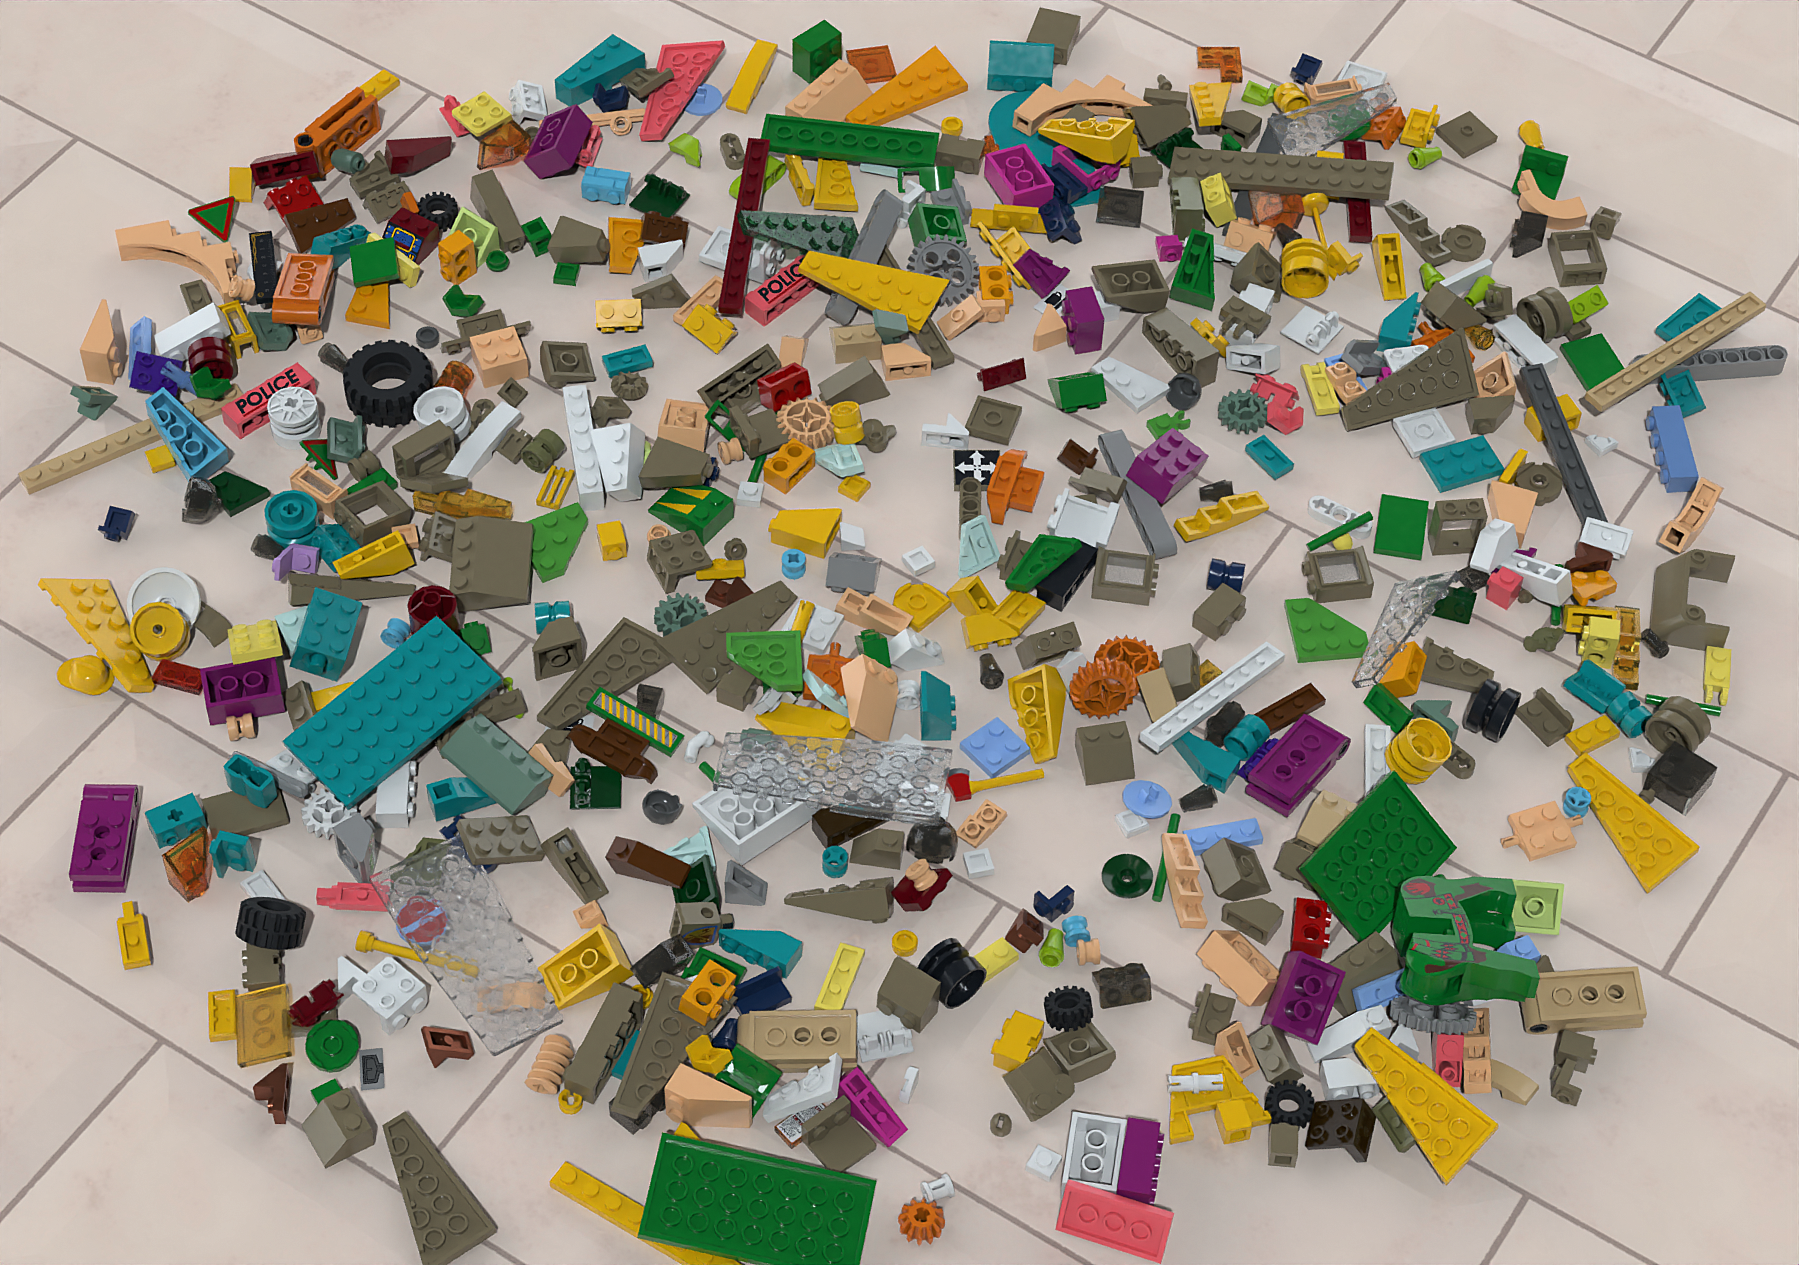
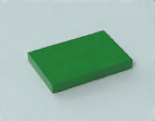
M1602 333L1563 343L1560 346V351L1586 392L1625 369Z
M1382 494L1373 553L1421 561L1429 501Z

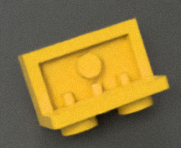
M1433 105L1431 112L1411 108L1400 143L1426 148L1427 142L1432 141L1435 128L1433 126L1437 127L1439 123L1438 105Z
M697 304L682 326L715 353L719 354L731 337L737 335L738 332L733 329L735 325L725 317L723 320L716 315L718 311L709 304L705 306Z

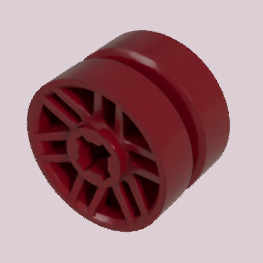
M204 337L194 341L189 346L187 354L191 374H194L203 367H209L213 378L231 379L233 364L230 347L226 341L217 337Z

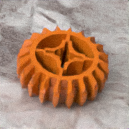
M1116 635L1114 641L1107 639L1105 644L1100 645L1099 650L1096 651L1094 656V662L1096 657L1100 661H1104L1106 656L1110 659V662L1117 658L1119 663L1124 662L1127 668L1132 670L1136 680V696L1139 690H1141L1137 676L1160 667L1157 652H1153V646H1146L1145 640L1139 642L1136 636L1133 639H1128L1127 635H1125L1123 639H1120Z
M1107 656L1104 661H1100L1096 657L1094 663L1087 661L1086 667L1079 666V673H1073V680L1070 681L1069 693L1073 705L1079 709L1081 714L1086 713L1089 718L1094 715L1098 719L1102 715L1110 718L1112 713L1119 716L1120 709L1127 710V704L1133 703V696L1136 695V680L1132 670L1127 668L1124 662L1119 663L1117 658L1110 662Z

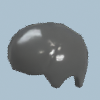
M1187 372L1178 373L1168 383L1170 389L1166 397L1170 404L1178 410H1188L1197 404L1201 398L1202 388L1200 381L1197 377Z
M659 789L648 792L642 802L644 815L652 823L660 825L672 823L678 817L682 808L677 795L672 796L667 791Z

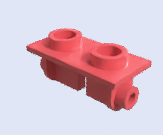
M447 95L444 98V107L439 108L443 117L456 137L470 133L468 129L452 116V110L460 106V102H457L454 96Z
M593 125L590 127L589 135L585 138L575 163L584 167L593 166L603 139L599 137L601 134L599 126Z
M1255 374L1257 384L1253 383L1250 391L1253 394L1259 393V398H1265L1268 401L1271 394H1274L1273 400H1276L1287 409L1294 407L1296 401L1293 398L1299 401L1298 391L1293 385L1288 383L1280 384L1267 374H1263V376Z

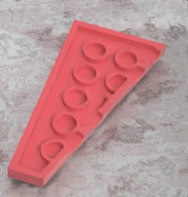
M723 40L662 45L656 68L659 73H662L666 68H670L674 77L652 90V93L649 95L639 133L641 141L662 140L724 50L725 44Z

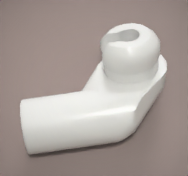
M701 731L688 741L684 760L688 763H695L699 748L702 745L707 748L712 746L714 736L709 734L708 731Z

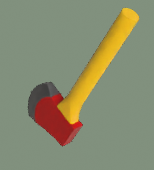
M954 768L942 775V780L951 791L955 802L971 799V795L982 790L1044 778V771L1041 768L980 781H969L970 771L963 768Z

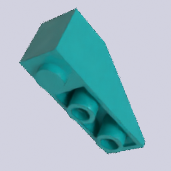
M354 224L344 229L325 233L324 235L314 237L310 254L333 255L334 264L332 269L338 268L350 258L349 247L366 243L368 234H371V232L367 231L362 225Z
M1418 292L1411 295L1384 318L1377 351L1384 352L1387 349L1411 346L1413 335L1409 333L1410 331H1415L1417 319L1413 317L1414 315H1419L1421 303L1417 302Z
M1189 731L1172 743L1202 783L1225 794L1238 775L1237 772L1240 768L1241 758L1230 751H1225L1215 746L1210 741L1193 735Z
M450 777L426 785L428 801L436 822L497 803L468 777Z
M720 929L718 932L719 946L724 951L731 954L735 953L743 957L748 963L757 964L767 971L779 966L782 971V977L787 979L802 957V942L781 931Z

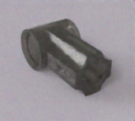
M1235 701L1227 702L1215 716L1208 718L1204 740L1212 742L1219 748L1223 747L1224 738L1245 716V711L1242 709L1241 704Z

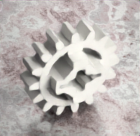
M323 788L320 789L319 795L311 793L312 800L305 799V807L301 809L303 824L307 826L308 832L315 831L317 838L325 834L326 839H329L330 835L334 834L332 827L357 814V804L347 810L343 803L339 802L330 792H325Z

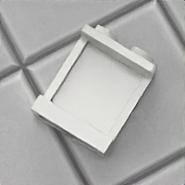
M1065 488L1063 495L1058 494L1054 505V508H1057L1056 514H1051L1048 520L1047 528L1050 529L1049 535L1067 538L1074 537L1095 548L1100 546L1106 549L1118 516L1120 504L1111 502L1109 508L1071 496L1069 495L1070 489Z

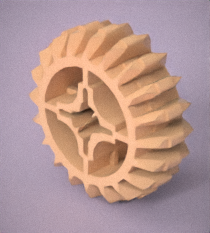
M806 396L805 400H800L797 397L795 402L789 400L787 405H782L781 411L777 413L778 418H776V421L781 422L777 427L785 428L781 434L788 432V439L794 438L813 450L826 447V444L831 445L833 439H835L833 431L835 426L831 421L829 411L831 405L826 406L825 400L818 402L817 398L809 400Z

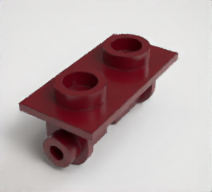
M1024 358L1013 359L1010 362L980 369V372H977V378L979 381H982L983 391L1026 379Z
M330 979L327 981L323 980L309 991L314 999L312 1002L304 995L290 1006V1010L287 1013L291 1019L295 1020L292 1022V1025L298 1027L311 1026L318 1020L317 1016L333 1009L339 1003L337 1000L344 996V994L333 991L335 984Z

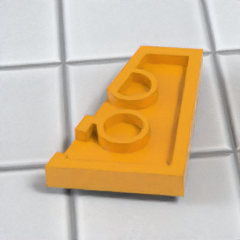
M608 217V240L610 243V250L608 252L609 272L632 273L638 259V247H643L645 243L639 240L642 227L640 219Z
M389 281L357 287L345 314L346 321L390 329Z

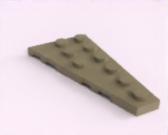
M623 617L537 714V721L550 729L562 730L590 713L586 709V704L599 687L618 696L672 663L653 644L662 637Z
M662 972L611 1111L637 1119L669 1082L680 1063L684 1064L689 1059L685 1050L686 1046L701 1035L708 1036L736 1004L738 997L732 996L729 1001L724 1000L718 1017L715 1020L710 1019L706 1026H703L678 1010L681 997L692 982ZM698 1002L700 1005H707L704 1002Z
M406 1111L382 1125L422 1265H447L496 1233L495 1226Z

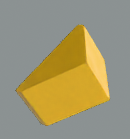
M229 167V197L234 196L235 202L252 203L255 181L251 167Z

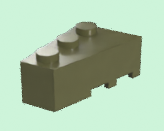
M1171 177L1169 194L1173 235H1178L1179 241H1185V238L1190 235L1192 228L1205 232L1202 187L1199 186L1198 177Z

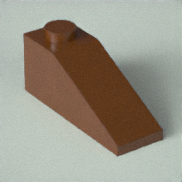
M618 836L615 837L605 856L616 874L679 889L682 888L692 868L689 864L639 841Z

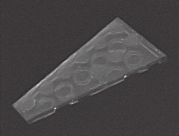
M1388 82L1270 117L1267 120V124L1284 155L1315 157L1317 150H1326L1395 105L1397 97Z
M1457 570L1426 577L1421 576L1407 581L1402 580L1394 584L1351 681L1355 688L1378 684L1393 665L1391 659L1396 653L1404 651L1407 647L1406 640L1410 635L1415 637L1433 614L1435 603L1448 595L1449 591L1447 588L1452 582L1457 583L1461 576Z

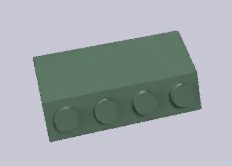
M482 713L464 722L440 750V754L511 815L516 814L544 797L553 777L552 773Z

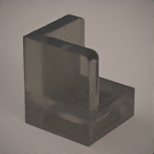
M639 684L636 708L658 720L664 704L663 688Z

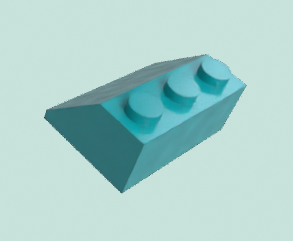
M990 40L987 90L1036 91L1043 83L1052 87L1055 44Z

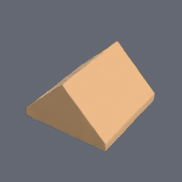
M1504 351L1474 370L1479 395L1474 396V398L1510 395L1515 397L1517 387L1507 352Z

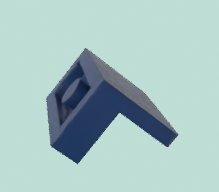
M779 966L736 985L735 987L737 988L733 995L738 997L734 1007L739 1015L749 1014V1011H774L792 1002V996L782 982V971Z

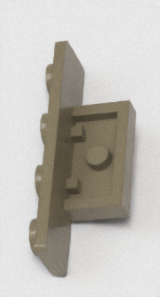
M501 309L458 319L456 324L460 338L441 343L440 349L441 353L456 354L462 348L470 347L469 337L512 326L515 327L518 337H522L530 331L531 322L526 321L506 326Z

